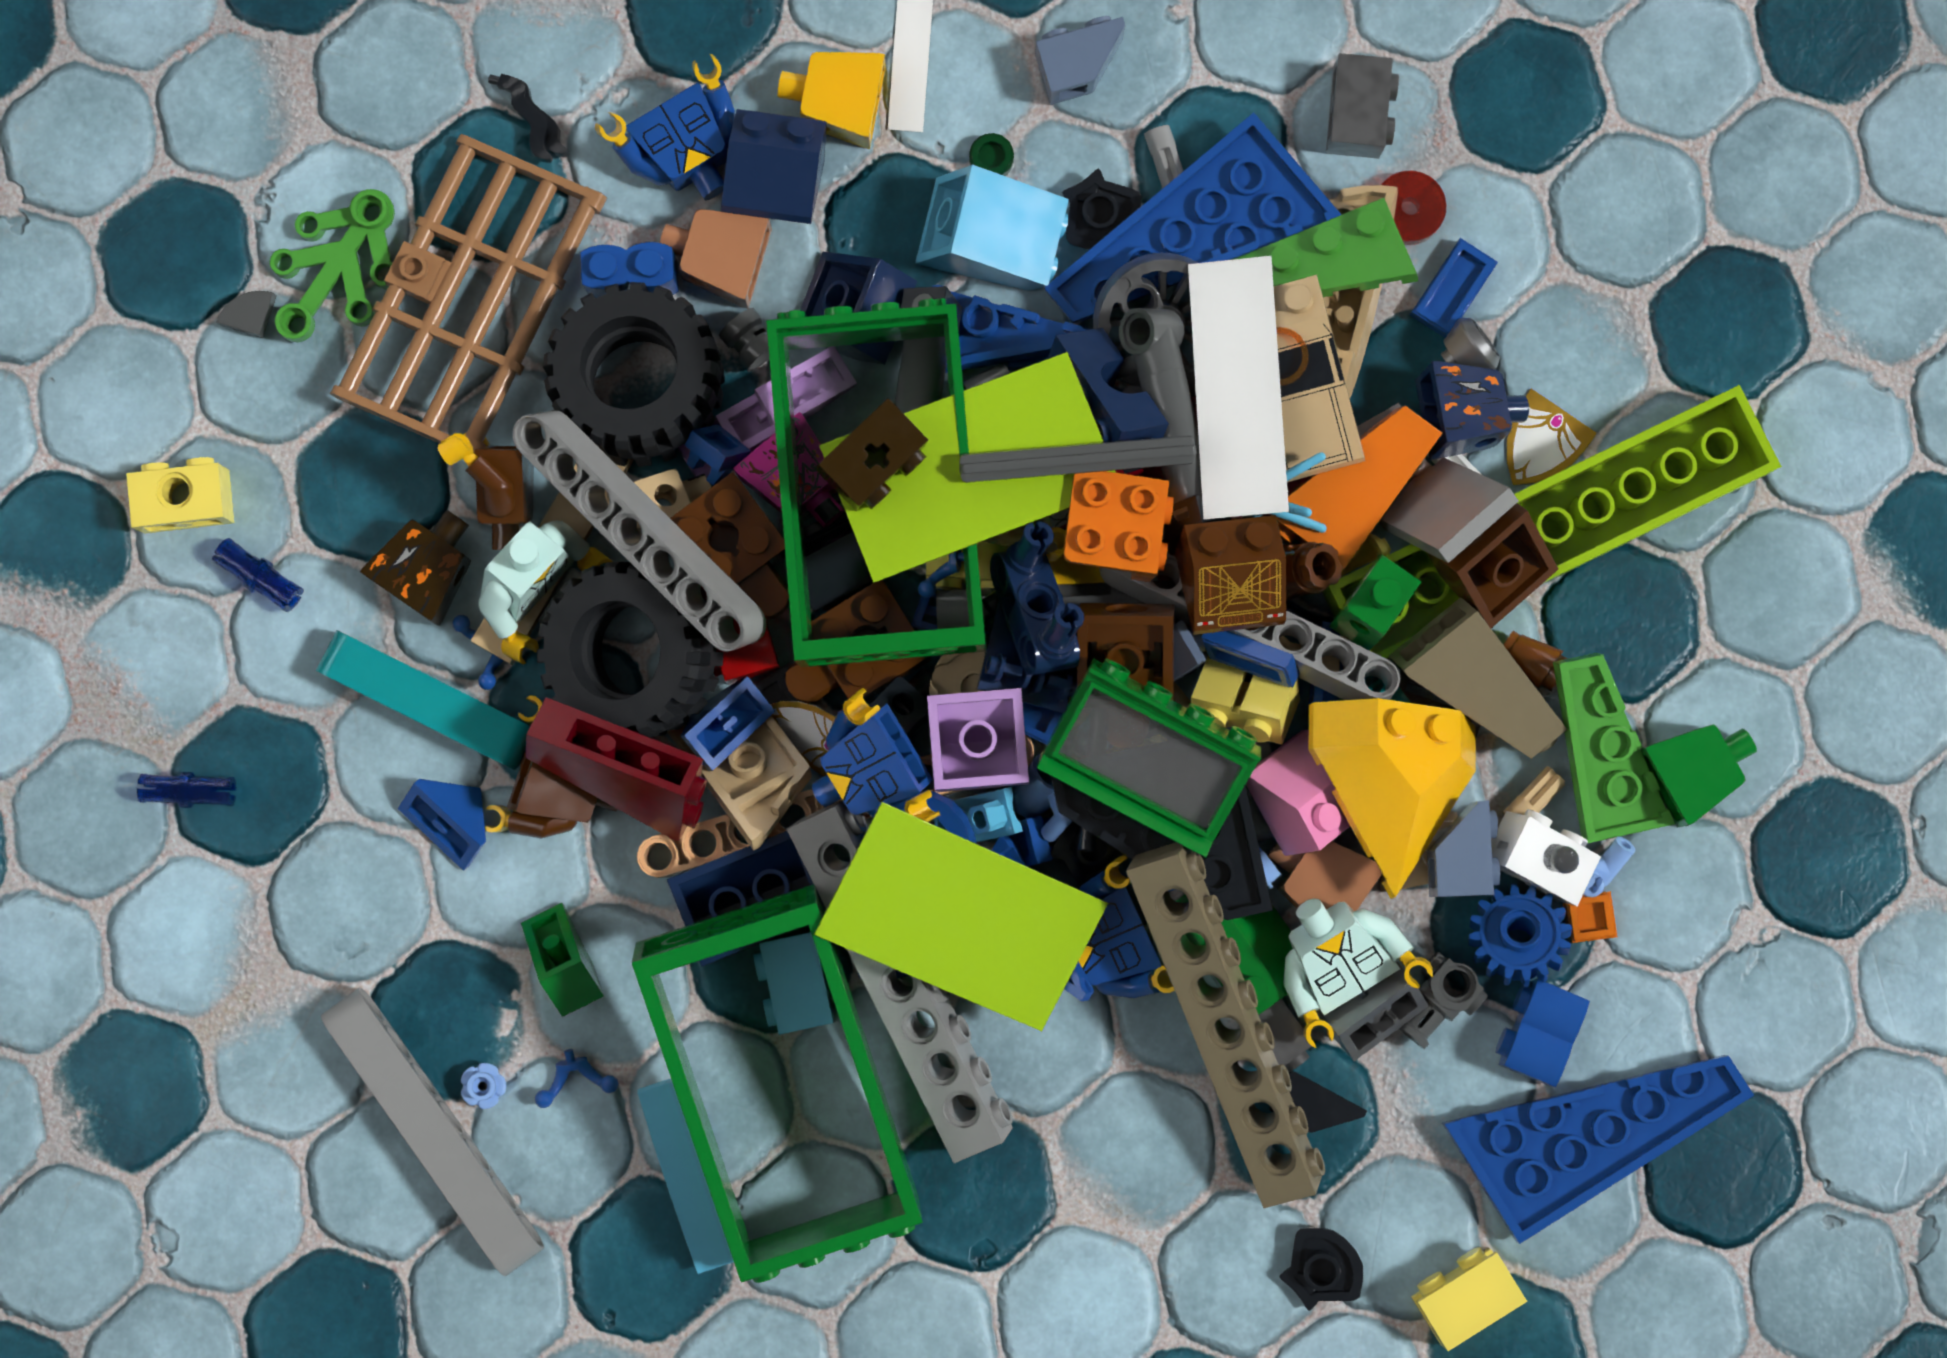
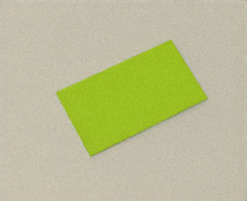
M1068 352L964 391L969 454L1104 443ZM951 395L904 413L928 439L927 444L921 450L926 458L908 476L898 471L886 483L892 490L872 510L864 504L858 511H855L839 494L873 583L1068 509L1074 474L970 483L963 482L959 470L960 455L955 397ZM850 434L819 445L824 458ZM869 449L865 450L868 453L865 465L869 469L876 464L885 468L883 460L886 453L882 449L876 453L871 452Z
M881 802L814 935L1042 1031L1108 903Z

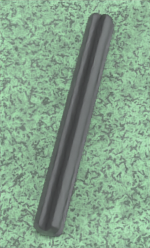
M1188 435L970 453L960 456L959 470L962 481L970 483L1186 465L1195 462L1196 445L1194 438Z

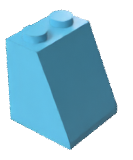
M973 164L937 177L915 263L1026 291L1047 287L1057 271L1058 259L1055 255L1059 239L1062 238L1068 226L1066 209L1069 199Z

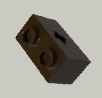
M888 398L818 464L816 471L855 511H858L864 504L872 510L891 492L892 489L886 483L898 471L908 476L926 458L921 450L927 444L928 439ZM869 449L871 452L876 453L882 449L886 453L883 460L885 468L876 464L869 469L865 465L868 453L865 450Z

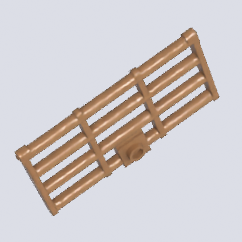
M460 134L456 141L459 147L424 217H418L415 223L418 229L411 243L403 241L384 279L388 288L381 302H375L372 308L375 314L339 386L334 385L330 395L440 444L442 440L451 435L440 431L439 428L474 357L479 358L499 368L465 435L471 442L474 450L473 453L475 454V449L486 446L483 441L515 375H521L524 369L521 363L557 290H563L566 280L563 279L594 214H600L607 197L599 191L581 186L476 139ZM476 154L499 164L463 235L441 225V222ZM517 172L540 182L506 252H502L482 243V240ZM559 190L581 201L547 270L523 261V258L556 191ZM434 236L458 246L451 262L427 251ZM475 254L498 263L499 266L462 338L439 328ZM516 272L541 283L505 356L480 345ZM405 294L430 304L422 320L398 310ZM394 321L415 330L416 333L381 403L378 404L356 394L391 322ZM435 339L456 348L457 351L422 422H419L397 411L432 340Z

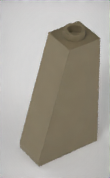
M1461 597L1388 656L1409 678L1457 710H1460L1463 714L1531 759L1538 753L1550 749L1556 743L1557 738L1567 730L1479 612Z

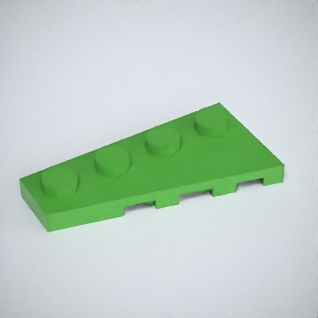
M1385 198L1236 258L1271 256L1273 287L1317 275L1323 297L1333 296L1335 291L1358 287L1360 291L1379 288V284L1399 280L1402 281V284L1419 281L1417 272Z
M1592 653L1553 662L1562 722L1567 728L1564 734L1581 836L1587 839L1588 843L1674 825L1669 809L1665 808L1658 792L1660 787L1654 773L1649 771L1641 752L1643 747L1636 731L1632 730L1624 712L1626 707L1604 655Z

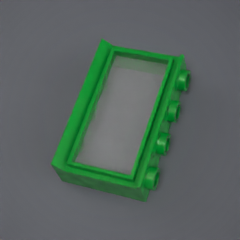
M1093 658L1042 751L1037 769L1192 851L1207 857L1214 839L1257 763L1261 760V747L1255 744L1257 738L1237 726H1232L1228 730L1214 723L1215 716L1198 705L1190 703L1188 708L1171 700L1173 694L1157 683L1148 681L1146 685H1143L1128 677L1130 671L1113 660L1105 659L1101 663Z

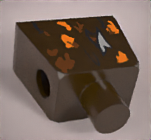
M449 510L444 512L432 531H429L412 519L363 566L360 573L429 621L440 626L471 563V559L454 548L469 527V524Z

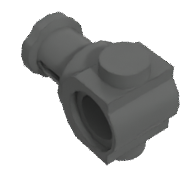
M1440 952L1435 953L1428 960L1433 967V977L1428 974L1424 967L1420 971L1425 977L1419 990L1428 1007L1399 1028L1401 1032L1424 1050L1429 1045L1427 1039L1444 1019L1452 1022L1461 1011H1465L1469 1016L1472 1015L1488 996L1483 991L1484 988L1479 985L1477 975L1472 968L1465 964L1454 963L1450 958H1445ZM1456 970L1463 976L1465 983L1462 992L1452 997L1444 990L1443 981L1446 974Z

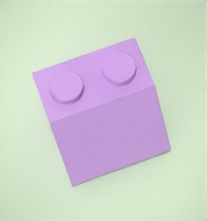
M1021 688L927 696L935 792L1029 784Z

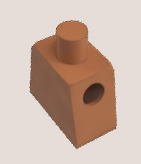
M699 209L694 214L690 230L666 224L660 243L672 247L675 255L682 256L679 272L684 280L740 307L749 309L772 226L769 218Z
M1333 841L1320 851L1284 856L1276 842L1267 855L1272 862L1288 872L1277 889L1297 909L1305 901L1315 898L1322 902L1326 910L1338 902H1346L1356 911L1382 874L1376 861Z

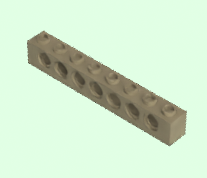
M1177 842L1135 855L1126 870L1263 1208L1316 1195L1321 1178L1325 1174L1322 1155L1318 1148L1312 1149L1307 1137L1308 1122L1306 1115L1300 1106L1295 1107L1290 1095L1292 1085L1289 1073L1283 1064L1278 1065L1273 1052L1275 1042L1270 1026L1266 1022L1261 1023L1255 1008L1258 1005L1255 988L1250 980L1245 981L1239 968L1241 958L1238 946L1232 937L1227 938L1221 923L1223 922V910L1217 896L1210 895L1204 881L1206 869L1201 855ZM1177 889L1182 891L1187 896L1189 902H1176L1171 898L1168 890ZM1194 932L1201 935L1206 944L1195 945L1191 943L1186 933ZM1212 975L1217 977L1222 982L1223 987L1216 988L1208 985L1203 976ZM1231 1018L1239 1024L1240 1029H1229L1222 1024L1220 1019ZM1237 1061H1250L1257 1070H1244ZM1264 1102L1270 1105L1274 1112H1262L1254 1103ZM1271 1145H1284L1291 1153L1281 1154L1275 1151Z

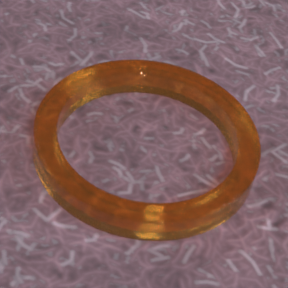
M1276 327L1277 334H1285L1294 338L1302 350V362L1299 369L1292 376L1280 380V386H1286L1295 382L1303 375L1308 365L1309 354L1306 343L1298 333L1288 328Z

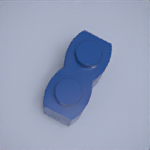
M645 242L636 244L627 250L615 245H596L580 252L582 285L587 294L592 292L595 298L606 294L605 286L617 283L621 291L630 290L631 282L645 283L648 291L652 293L656 286L671 290L672 295L679 292L677 259L672 247L666 244Z
M1539 979L1532 980L1529 987H1523L1522 985L1512 1007V1010L1518 1012L1515 1024L1512 1029L1504 1028L1496 1046L1495 1053L1501 1055L1498 1065L1549 1087H1556L1569 1059L1573 1043L1584 1021L1590 1000L1549 983H1543Z

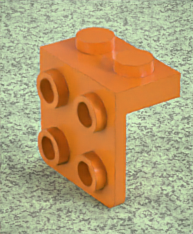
M1107 471L1074 474L1063 550L1064 559L1073 564L1132 572L1131 580L1150 582L1158 574V571H1164L1167 559L1168 544L1162 542L1164 524H1170L1173 512L1174 498L1168 496L1169 481Z

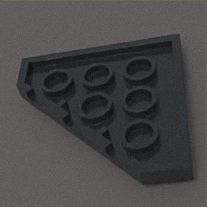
M1187 737L1076 760L1203 828L1208 823L1240 766ZM1050 776L1058 812L1131 860L1137 854L1175 843L1172 839ZM1244 786L1214 839L1207 857L1201 855L1206 869L1205 884L1210 895L1217 896L1223 910L1224 920L1273 911L1246 786Z

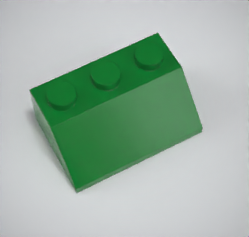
M1184 893L1175 899L1179 903L1189 902ZM1273 905V911L1231 920L1223 919V922H1221L1227 938L1232 937L1238 946L1241 958L1239 968L1244 980H1250L1255 988L1258 1005L1255 1008L1258 1015L1287 995L1283 982L1285 957L1293 949L1288 938L1291 930ZM1194 932L1186 933L1191 943L1195 945L1206 944L1201 935ZM1210 975L1218 988L1223 987L1222 982L1217 977Z

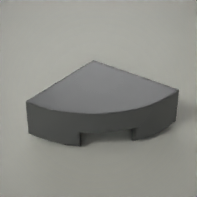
M251 291L239 295L223 308L216 323L223 327L263 338L277 296L269 291Z

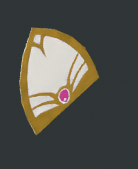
M1531 388L1526 395L1529 403L1528 418L1523 423H1512L1511 432L1507 437V465L1512 485L1536 483L1566 469L1586 450L1597 433Z
M780 701L770 704L775 710L771 716L814 771L823 777L826 776L827 773L820 763V758L829 751L826 737L836 717L817 706L799 701Z

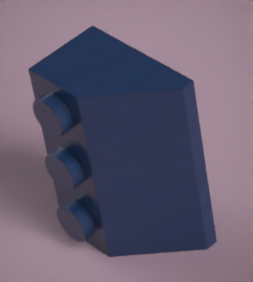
M788 831L767 838L760 848L754 851L748 846L667 879L685 926L814 884ZM819 895V898H820V901H821V904H822V907H823V910H824V913H825L827 909H826V907H825V905H824V903H823V901H822V899H821V897H820V895ZM788 932L700 960L701 967L708 966Z

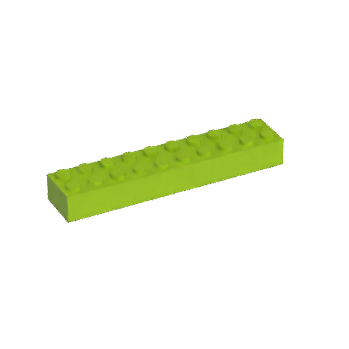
M1738 385L1514 495L1519 500L1517 504L1525 508L1530 514L1559 568L1544 582L1546 583L1765 477L1782 466L1741 386ZM1412 544L1385 556L1421 581L1389 630L1370 650L1386 659H1390L1388 656L1459 599L1456 593L1440 577L1426 551ZM1373 563L1340 578L1337 584L1329 585L1322 592L1334 618ZM1354 621V623L1357 624L1359 627H1361V628L1364 629V630L1369 631V630H1368L1365 626H1363L1361 623H1359V622H1357V621Z

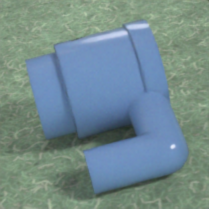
M1037 755L1028 767L1029 784L1013 787L1012 803L1015 811L1025 818L1039 816L1041 813L1047 812L1051 807L1054 815L1041 828V835L1045 840L1054 842L1072 821L1058 812L1050 775L1037 769L1040 755Z

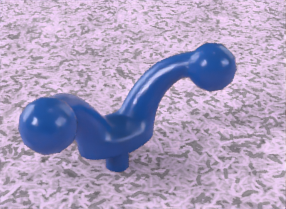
M961 550L949 554V561L919 584L918 591L922 597H932L936 593L935 584L949 575L960 572L961 561H964Z
M457 615L453 619V628L467 638L472 639L476 631L470 628V619L465 615ZM493 654L478 679L479 686L484 690H490L495 687L496 677L494 672L504 661Z
M567 1049L564 1051L566 1060L560 1061L555 1065V1078L548 1091H539L535 1095V1103L540 1108L549 1107L565 1084L570 1071H579L606 1093L615 1092L618 1089L619 1082L613 1075L602 1077L590 1065L587 1057H575L573 1049Z

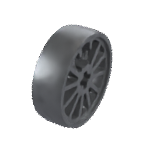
M1152 253L1127 262L1115 271L1103 286L1095 304L1093 328H1103L1110 337L1111 327H1119L1123 318L1110 317L1113 305L1118 303L1123 313H1127L1131 310L1127 307L1129 293L1136 288H1145L1150 291L1151 296L1149 303L1144 308L1175 311L1180 316L1184 325L1183 339L1193 344L1192 334L1185 331V326H1192L1191 317H1184V314L1191 310L1190 300L1179 306L1177 304L1189 285L1188 264L1198 262L1173 253ZM1158 271V290L1150 280L1142 276ZM1169 271L1184 273L1173 294L1166 300V273ZM1120 340L1114 343L1119 352L1124 349ZM1179 347L1190 387L1195 384L1194 362L1189 363ZM1138 373L1128 377H1121L1128 384L1141 387Z

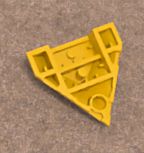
M1380 698L1313 702L1309 704L1308 750L1316 765H1323L1335 787L1332 794L1367 857L1374 858L1386 879L1382 884L1390 899L1396 898L1476 771L1475 725L1460 710Z

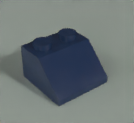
M737 109L729 138L721 212L811 224L825 162L827 121Z
M823 251L800 311L805 312V317L824 315V309L837 306L852 307V313L871 311V305L883 302L899 303V308H901L904 288H915L917 280L879 258ZM895 341L835 346L839 354L852 359L885 365Z

